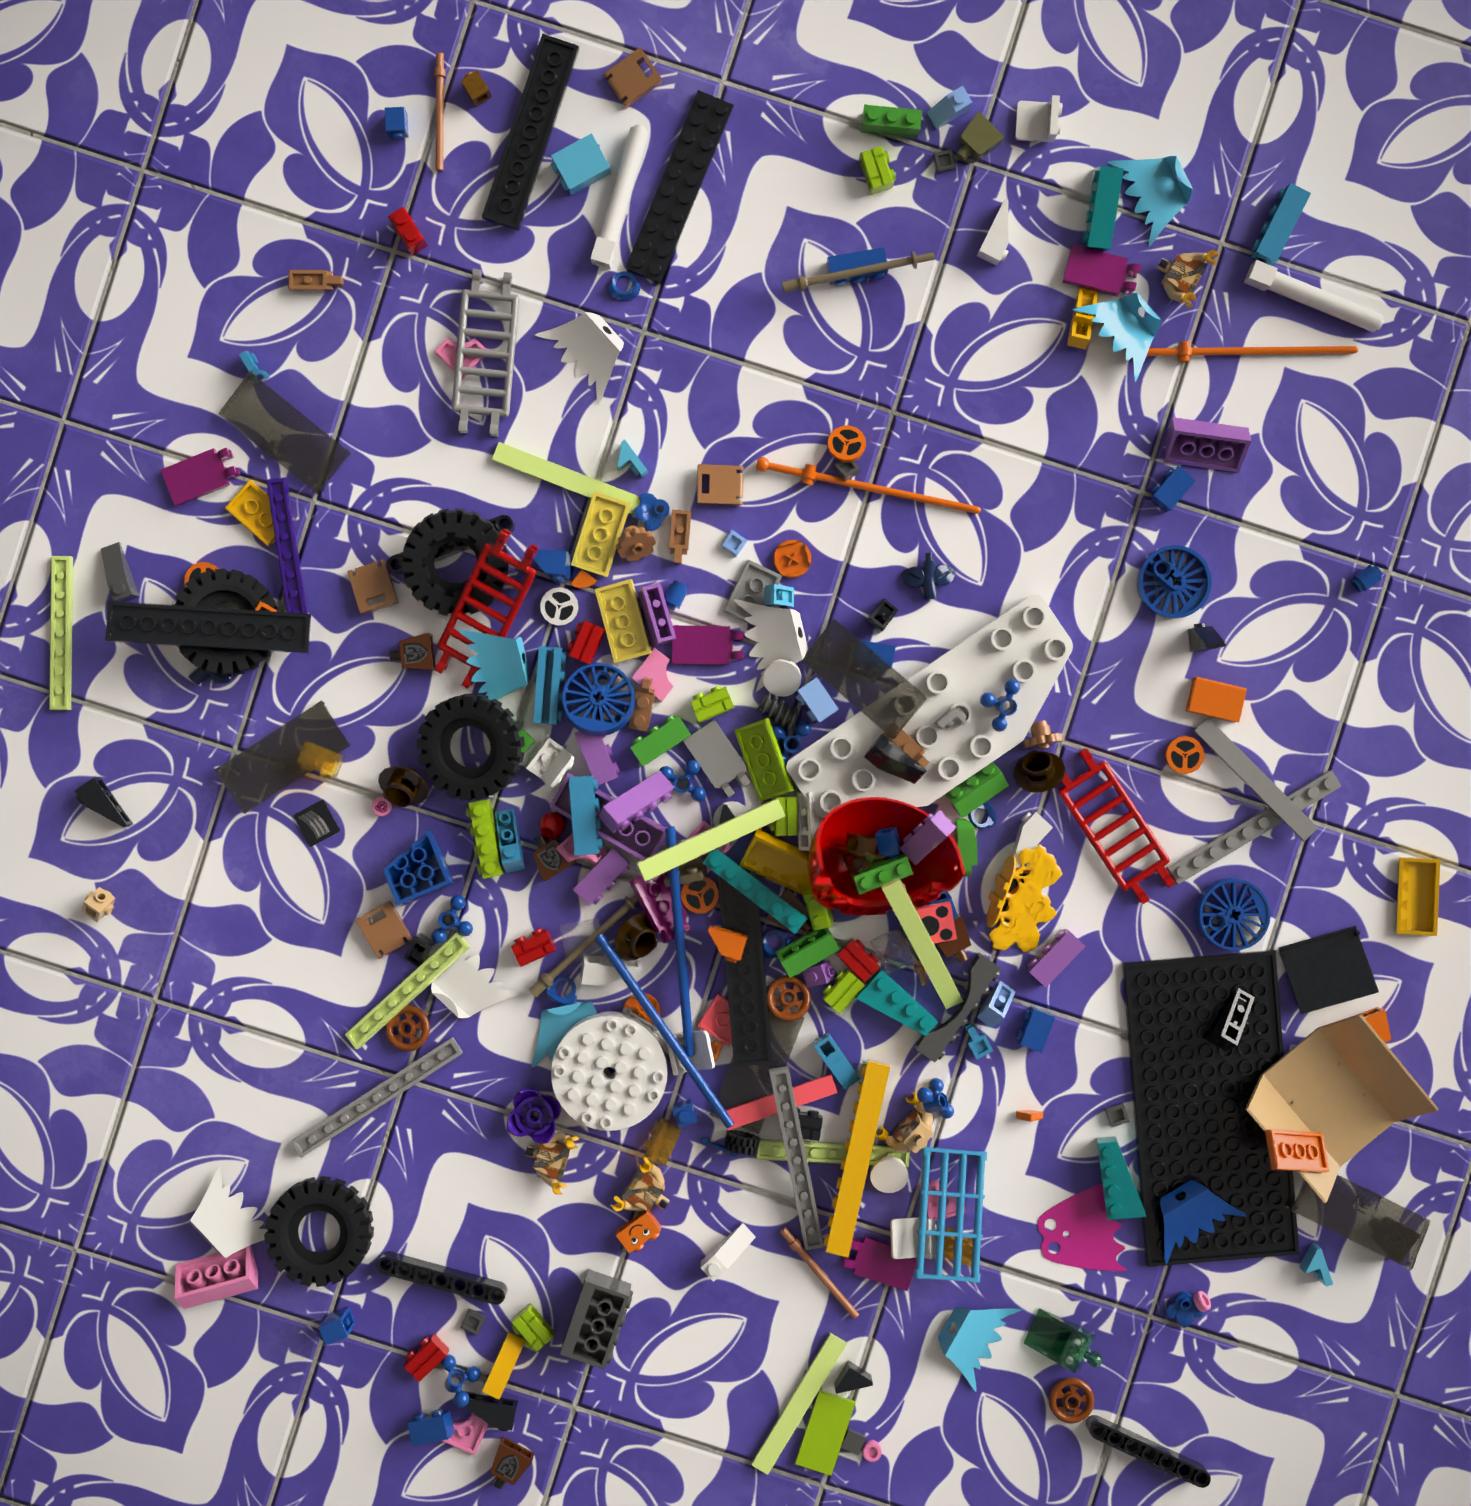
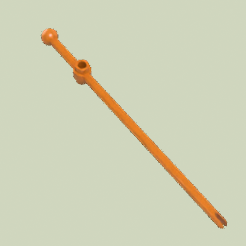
M1190 341L1178 342V348H1149L1146 356H1178V362H1189L1190 356L1354 354L1359 349L1357 346L1190 347Z
M765 457L757 459V471L766 472L771 470L803 477L802 483L807 485H813V481L818 480L975 514L981 512L978 506L851 479L844 482L841 477L816 472L817 466L805 464L804 469L771 463Z

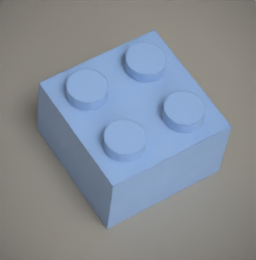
M817 677L796 691L798 694L795 696L801 706L805 704L809 711L806 713L812 722L816 720L817 723H820L839 710Z

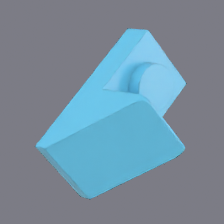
M624 439L621 442L617 469L620 471L632 463L630 466L636 476L640 474L643 478L648 474V470Z
M776 584L765 586L764 606L794 607V588Z
M1315 1242L1311 1243L1299 1268L1304 1273L1313 1271L1316 1280L1326 1287L1333 1285L1321 1247Z

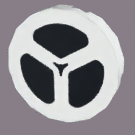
M559 587L545 593L542 597L540 608L545 620L553 625L563 626L575 619L579 605L577 598L571 591Z

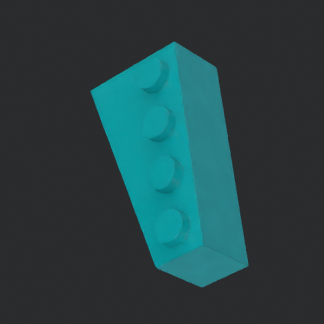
M1099 166L1093 170L1092 187L1089 195V211L1086 214L1087 229L1084 231L1082 238L1086 248L1111 249L1124 168Z
M880 967L866 981V986L855 997L924 1036L938 1023L933 1015Z
M1116 1136L1097 1138L1107 1220L1146 1217L1145 1209Z

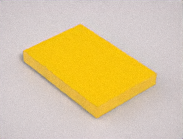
M249 480L225 509L265 545L270 547L275 542V533L269 495L252 480Z

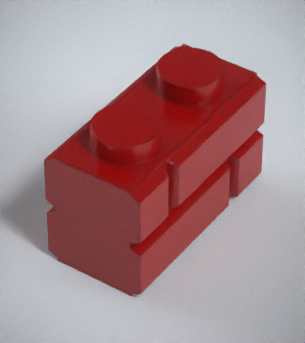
M401 207L388 216L411 255L418 253L428 246L405 207Z
M583 620L582 624L578 623L574 632L577 636L575 641H570L567 651L569 652L568 656L586 664H591L605 629Z
M542 927L531 932L532 936L528 938L521 936L514 940L515 944L511 948L520 967L557 950L548 928L545 930Z
M851 938L836 952V956L864 983L879 969L880 966L877 964L879 960L872 952L868 955L863 950L866 946L859 939L855 941Z
M433 1334L430 1338L428 1336L424 1337L419 1343L420 1347L416 1351L412 1349L405 1357L404 1368L418 1382L448 1355L449 1348L436 1334Z

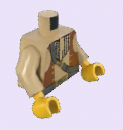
M1211 250L1208 253H1182L1177 255L1172 262L1161 258L1156 269L1165 273L1161 283L1164 285V290L1168 297L1180 303L1185 302L1186 307L1191 308L1192 303L1189 300L1197 301L1195 294L1192 292L1208 265L1206 262L1208 261L1212 266L1216 265V260L1211 258L1214 256L1219 257L1218 253L1215 250Z
M911 1092L914 1095V1099L911 1100L906 1096V1101L915 1105L916 1108L914 1107L891 1133L892 1136H889L887 1130L882 1126H879V1128L883 1130V1133L875 1135L881 1141L886 1140V1144L898 1153H907L909 1151L917 1153L920 1149L927 1146V1141L933 1136V1115L925 1111L923 1103H920L917 1094Z
M561 1132L554 1133L548 1143H540L539 1147L528 1144L525 1156L536 1158L533 1168L536 1169V1173L552 1188L553 1193L556 1195H563L560 1187L566 1188V1184L559 1183V1181L563 1178L570 1150L578 1147L573 1144V1141L579 1139L577 1136L570 1137Z
M647 1157L643 1158L645 1164L640 1165L638 1163L639 1170L622 1192L621 1198L623 1200L618 1196L613 1198L617 1203L610 1206L615 1211H650L654 1204L664 1210L670 1200L662 1195L665 1190V1179L659 1167L650 1163Z

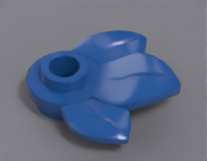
M644 493L639 495L641 505L634 509L632 517L645 521L646 531H654L661 526L662 518L668 515L669 505L665 500L657 499L653 494ZM658 505L663 506V512H657L656 508Z
M1184 1291L1179 1292L1175 1296V1302L1168 1305L1165 1312L1166 1318L1176 1317L1177 1323L1183 1328L1191 1325L1193 1317H1202L1204 1312H1201L1196 1307L1192 1295Z

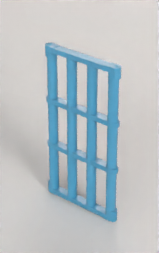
M926 1146L921 1149L923 1158L921 1190H919L920 1208L919 1225L916 1232L918 1234L914 1278L980 1283L981 1239L983 1238V1234H981L983 1199H985V1195H983L984 1171L987 1152ZM931 1152H941L939 1191L928 1190ZM949 1153L959 1154L957 1193L947 1192ZM967 1155L978 1156L976 1194L965 1193ZM928 1195H939L937 1231L926 1230ZM946 1196L957 1197L955 1232L944 1231ZM965 1198H975L973 1234L963 1233ZM926 1235H936L934 1274H923ZM944 1236L955 1237L953 1276L942 1275ZM963 1237L973 1238L971 1277L960 1276Z

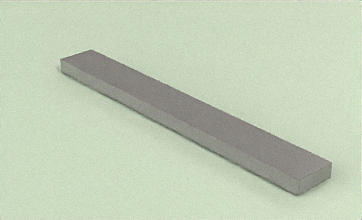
M1206 718L1193 731L1302 841H1305L1318 829L1209 718Z

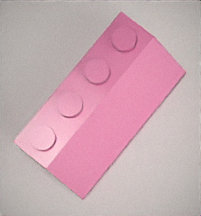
M251 1245L231 1254L227 1258H224L219 1253L176 1264L174 1299L183 1309L258 1289V1269Z

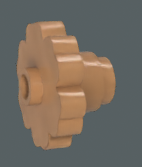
M629 526L625 528L622 536L618 538L619 543L616 545V548L621 558H627V561H638L641 557H648L654 551L653 546L656 544V541L651 531H646L643 527Z
M1047 721L1035 722L1030 729L1032 738L1024 740L1023 746L1024 749H1048L1050 745L1063 741L1062 733L1051 734L1050 725H1047Z

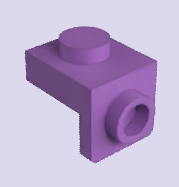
M825 961L822 964L811 966L802 971L807 987L827 984L835 978L834 969L830 961Z

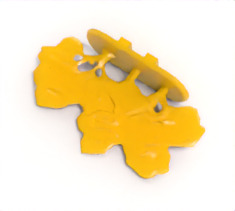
M1040 844L1035 849L1026 848L1020 852L1019 861L1022 866L1017 871H1015L1016 859L1013 855H1010L1005 860L1001 873L996 874L994 881L997 885L994 892L990 891L988 899L991 902L986 918L987 926L990 928L996 925L998 919L1001 922L989 934L995 949L1005 951L1015 942L1024 953L1036 949L1040 937L1036 924L1039 922L1047 923L1057 915L1055 909L1050 906L1051 901L1049 897L1042 895V889L1054 884L1062 876V872L1056 864L1054 856L1046 853V848ZM1030 869V874L1019 876L1024 870ZM1014 878L1018 881L1019 888L1015 894H1009L1008 891ZM1008 898L1009 909L1008 911L1001 912L1005 900ZM1004 918L1009 919V922L1006 923Z

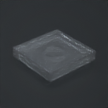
M598 918L560 925L566 957L600 927ZM595 941L573 962L583 960V955L605 956V953Z
M901 927L870 941L888 975L920 961Z

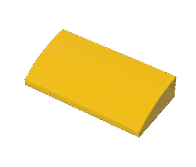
M757 829L739 865L750 871H756L757 874L802 895L805 888L810 886L808 878L809 853L799 851L798 847Z
M1399 857L1396 934L1437 936L1440 859Z

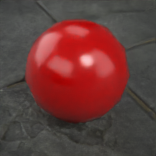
M547 812L540 818V831L548 838L559 837L565 830V820L557 812Z

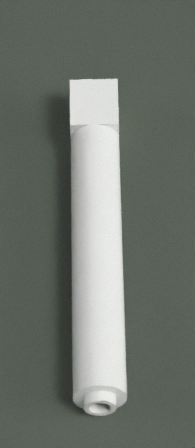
M635 125V127L630 128L600 233L596 238L591 255L593 265L611 269L617 248L616 244L649 135L646 128L641 125Z
M1258 260L1250 265L1244 283L1262 291L1270 290L1371 332H1375L1376 329L1379 330L1384 323V319H1382L1383 314L1277 271L1278 268Z

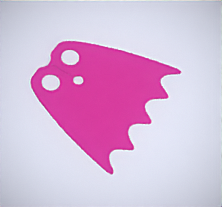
M1102 1183L1065 1199L1039 1217L1038 1230L1043 1235L1041 1248L1042 1254L1046 1259L1055 1263L1085 1269L1104 1271L1127 1270L1116 1261L1117 1255L1125 1249V1246L1117 1243L1113 1236L1122 1225L1116 1221L1107 1220ZM1047 1219H1054L1057 1225L1054 1230L1049 1231L1045 1228L1044 1224ZM1064 1231L1070 1233L1068 1237L1063 1236ZM1057 1242L1060 1245V1251L1057 1254L1049 1252L1048 1246L1050 1243Z

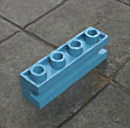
M1290 183L1286 188H1281L1277 195L1279 199L1277 204H1274L1268 213L1270 216L1269 221L1265 222L1260 229V233H1262L1260 239H1256L1252 245L1251 250H1253L1251 258L1255 260L1261 258L1265 260L1266 264L1271 266L1278 261L1311 195L1310 192L1293 183Z
M539 646L533 723L558 725V721H562V710H559L563 694L561 683L565 682V671H562V666L566 664L567 652H564L563 648Z
M594 775L569 777L574 855L598 854L599 849L603 848L602 837H598V830H601V820L597 818L596 810H600L599 798L595 799V791H598V781L594 779Z

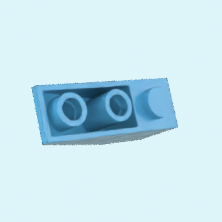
M514 808L495 812L501 862L506 873L525 869L523 849Z
M826 1032L812 1042L844 1090L860 1080V1077L829 1032Z

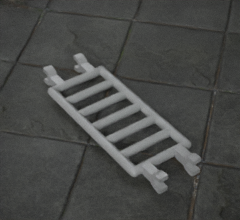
M473 269L471 290L464 289L461 295L451 408L453 412L460 413L459 433L468 434L469 414L491 416L489 434L492 437H498L500 417H508L510 412L520 298L518 295L511 294L512 273L504 272L502 293L480 291L481 269ZM469 297L511 302V313L468 309ZM467 317L510 321L509 332L466 328ZM466 336L508 340L507 352L465 347ZM464 355L506 359V370L464 367ZM462 374L504 378V390L461 386ZM460 394L503 398L502 409L460 405Z

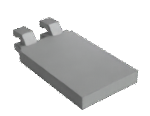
M715 719L683 741L713 786L718 788V790L722 788L728 797L735 794L728 783L736 777L739 778L744 787L751 783L744 773L747 771L746 764Z

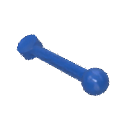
M702 1137L701 1139L703 1145L708 1144L730 1153L733 1157L738 1156L737 1152H731V1150H727L723 1146L709 1141L707 1137Z

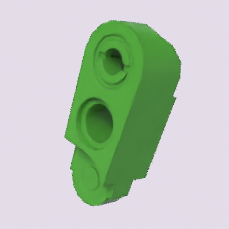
M955 819V842L962 857L966 873L964 877L971 876L972 866L977 865V837H975V829L971 822L966 819Z

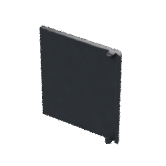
M1356 926L1278 948L1300 1014L1379 993L1359 938L1360 932L1357 931Z

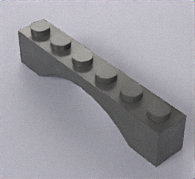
M978 952L968 967V987L963 999L964 1002L961 1003L957 1011L948 1020L934 1027L926 1036L921 1035L914 1045L915 1049L933 1062H936L937 1059L940 1060L946 1052L944 1049L948 1043L952 1044L957 1036L955 1033L959 1027L963 1028L966 1024L968 1014L970 1012L973 1013L977 1008L979 998L981 996L984 997L988 992L990 982L992 980L995 981L999 976L1000 967Z

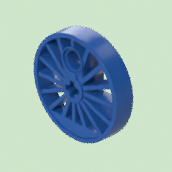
M1180 545L1166 546L1153 552L1143 562L1137 575V590L1141 601L1151 612L1165 618H1182L1198 611L1208 599L1212 586L1211 572L1204 558L1193 549ZM1169 551V562L1166 561L1162 552ZM1175 551H1180L1181 554L1175 568ZM1186 554L1191 556L1192 559L1181 570ZM1157 555L1159 561L1154 562L1152 559ZM1196 561L1200 568L1184 575ZM1148 564L1151 565L1149 571L1145 570ZM1158 564L1164 568L1163 574L1157 572ZM1202 571L1204 576L1201 579H1186ZM1143 575L1150 576L1158 581L1143 582ZM1172 579H1176V580H1177V581L1175 582L1177 585H1174V586L1172 585V583H1173V580H1172ZM1203 582L1198 588L1186 584ZM1163 585L1146 594L1143 586ZM1163 590L1151 604L1147 597ZM1187 590L1193 591L1194 593L1191 595ZM1166 595L1162 609L1160 611L1155 606ZM1172 597V614H1168L1166 611ZM1177 597H1178V599H1179V601H1180V603H1181V606H1182L1179 610H1178Z
M593 663L579 668L568 678L563 689L562 707L567 720L578 731L591 736H606L619 731L628 723L635 709V693L630 680L621 670L612 665ZM592 671L593 686L584 673ZM581 676L588 688L577 682L576 679ZM618 677H620L623 680L619 684L612 687L613 683L616 681ZM601 679L608 681L605 685H600L598 682ZM572 684L584 693L569 690ZM626 685L628 686V688H629V690H630V691L615 693L616 691L620 690L621 688L625 687ZM599 693H601L602 700L598 703L596 700H598ZM567 695H568V696H573V697H578V698H583V699H577V700L566 701ZM631 697V703L615 700L619 698ZM582 705L570 713L567 707ZM613 705L620 706V707H625V708H629V709H628L627 713L625 714V713H623L622 711H620L619 709H617L616 707H614ZM587 709V711L584 713L582 717L577 716L578 714ZM609 710L620 716L622 719L619 722H616L611 713L609 712ZM593 711L592 719L588 718ZM603 711L605 712L611 723L604 722ZM598 712H599L600 720H596V717H597V713H598Z
M1222 878L1211 883L1202 891L1196 903L1195 920L1200 933L1209 943L1221 949L1243 950L1255 945L1265 935L1270 924L1271 913L1267 898L1258 887L1240 878ZM1236 882L1243 883L1236 899ZM1227 883H1230V898L1224 886ZM1216 888H1220L1225 902L1214 892ZM1246 891H1248L1249 895L1243 900ZM1211 895L1222 907L1207 902L1206 899ZM1207 905L1216 910L1203 912V907ZM1254 908H1255V910H1256V912H1247V911L1252 910V909H1254ZM1244 916H1258L1261 924ZM1217 917L1218 923L1212 926V918ZM1243 921L1260 927L1257 934H1255ZM1242 927L1253 937L1249 941L1246 940ZM1206 928L1212 929L1213 931L1210 934H1208ZM1224 928L1219 942H1216L1213 938ZM1236 929L1242 942L1241 945H1236ZM1230 931V946H1226L1224 943Z

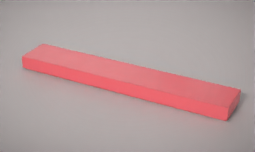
M831 1074L793 1086L797 1107L838 1093ZM774 1093L726 1109L734 1121V1124L728 1128V1131L778 1114Z

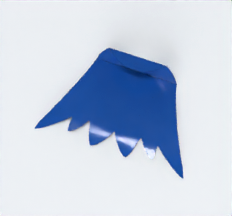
M1193 1180L1188 1181L1160 1199L1164 1218L1165 1264L1167 1265L1175 1243L1181 1248L1184 1236L1195 1244L1198 1240L1199 1228L1213 1233L1214 1225L1212 1219L1225 1221L1222 1214L1247 1217V1215L1220 1199L1202 1184ZM1184 1191L1186 1198L1181 1201L1177 1200L1175 1196Z

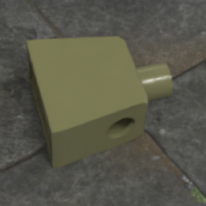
M978 111L961 134L958 143L962 148L956 155L963 162L969 156L978 161L1000 146L1004 136Z

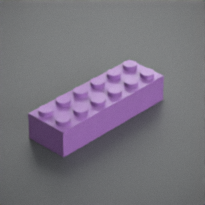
M568 773L549 807L572 820L569 777L576 776ZM600 789L595 791V799L599 798L600 810H596L597 818H599L603 806L615 799ZM644 815L640 820L630 822L629 826L623 831L619 829L615 833H612L601 820V830H598V835L643 860L657 853L666 837L664 826Z

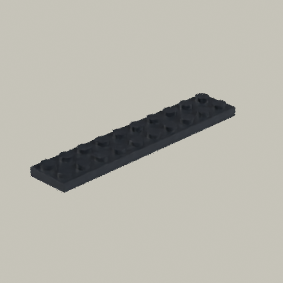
M542 33L482 214V219L517 231L520 230L580 49L578 45Z
M700 90L697 91L625 270L658 284L662 283L734 108L733 104Z
M108 601L105 641L309 653L311 614Z
M749 871L751 875L757 878L756 871ZM718 875L722 928L748 935L741 960H737L736 963L725 960L734 1067L773 1064L759 906Z

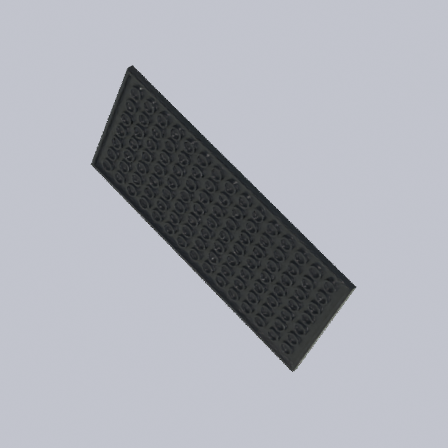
M1265 950L1122 962L1140 1194L1146 1217H1142L1147 1267L1166 1265L1164 1255V1218L1160 1199L1190 1180L1202 1184L1220 1199L1242 1211L1247 1217L1222 1214L1225 1221L1212 1219L1214 1232H1207L1199 1228L1198 1240L1195 1244L1184 1236L1181 1248L1175 1243L1167 1265L1299 1254L1293 1171L1272 1170L1266 1134L1245 1109L1260 1075L1284 1056L1276 951ZM1237 988H1240L1255 997L1238 1046L1224 1051L1209 1041L1215 1025ZM1183 1191L1176 1195L1175 1198L1179 1201L1184 1200L1186 1193Z

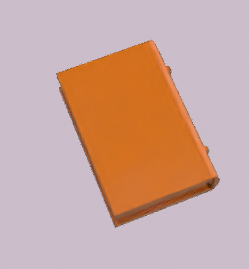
M1195 676L1192 680L1185 711L1239 723L1247 689Z

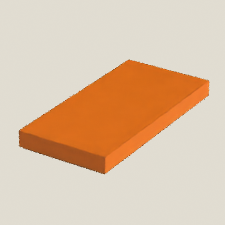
M1277 1129L1265 1130L1272 1170L1329 1172L1322 1133Z

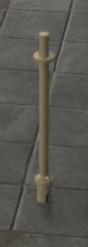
M911 251L910 257L810 278L800 275L795 279L781 281L783 293L797 290L802 292L811 285L912 265L914 269H917V263L934 260V252L915 255V252Z
M636 894L631 899L626 896L624 898L626 903L551 972L543 973L540 976L541 978L529 988L531 994L537 998L548 986L551 987L554 978L596 941L595 937L601 933L604 934L631 908L637 910L638 908L635 904L639 900Z

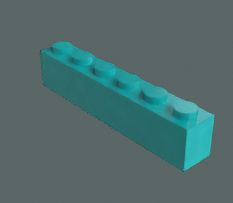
M719 849L712 850L703 861L704 865L794 934L799 931L808 919L803 913Z

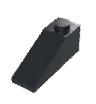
M1205 623L1194 624V628L1188 629L1190 652L1226 647V643L1213 626H1206Z
M883 734L876 739L864 755V758L879 770L913 784L927 772L926 769Z
M93 777L75 790L77 800L82 805H85V807L122 827L133 825L101 777Z
M1237 988L1215 1025L1209 1042L1224 1051L1238 1046L1255 997Z
M466 1392L469 1395V1403L465 1406L467 1409L500 1431H512L518 1400L501 1397L496 1399L489 1395Z

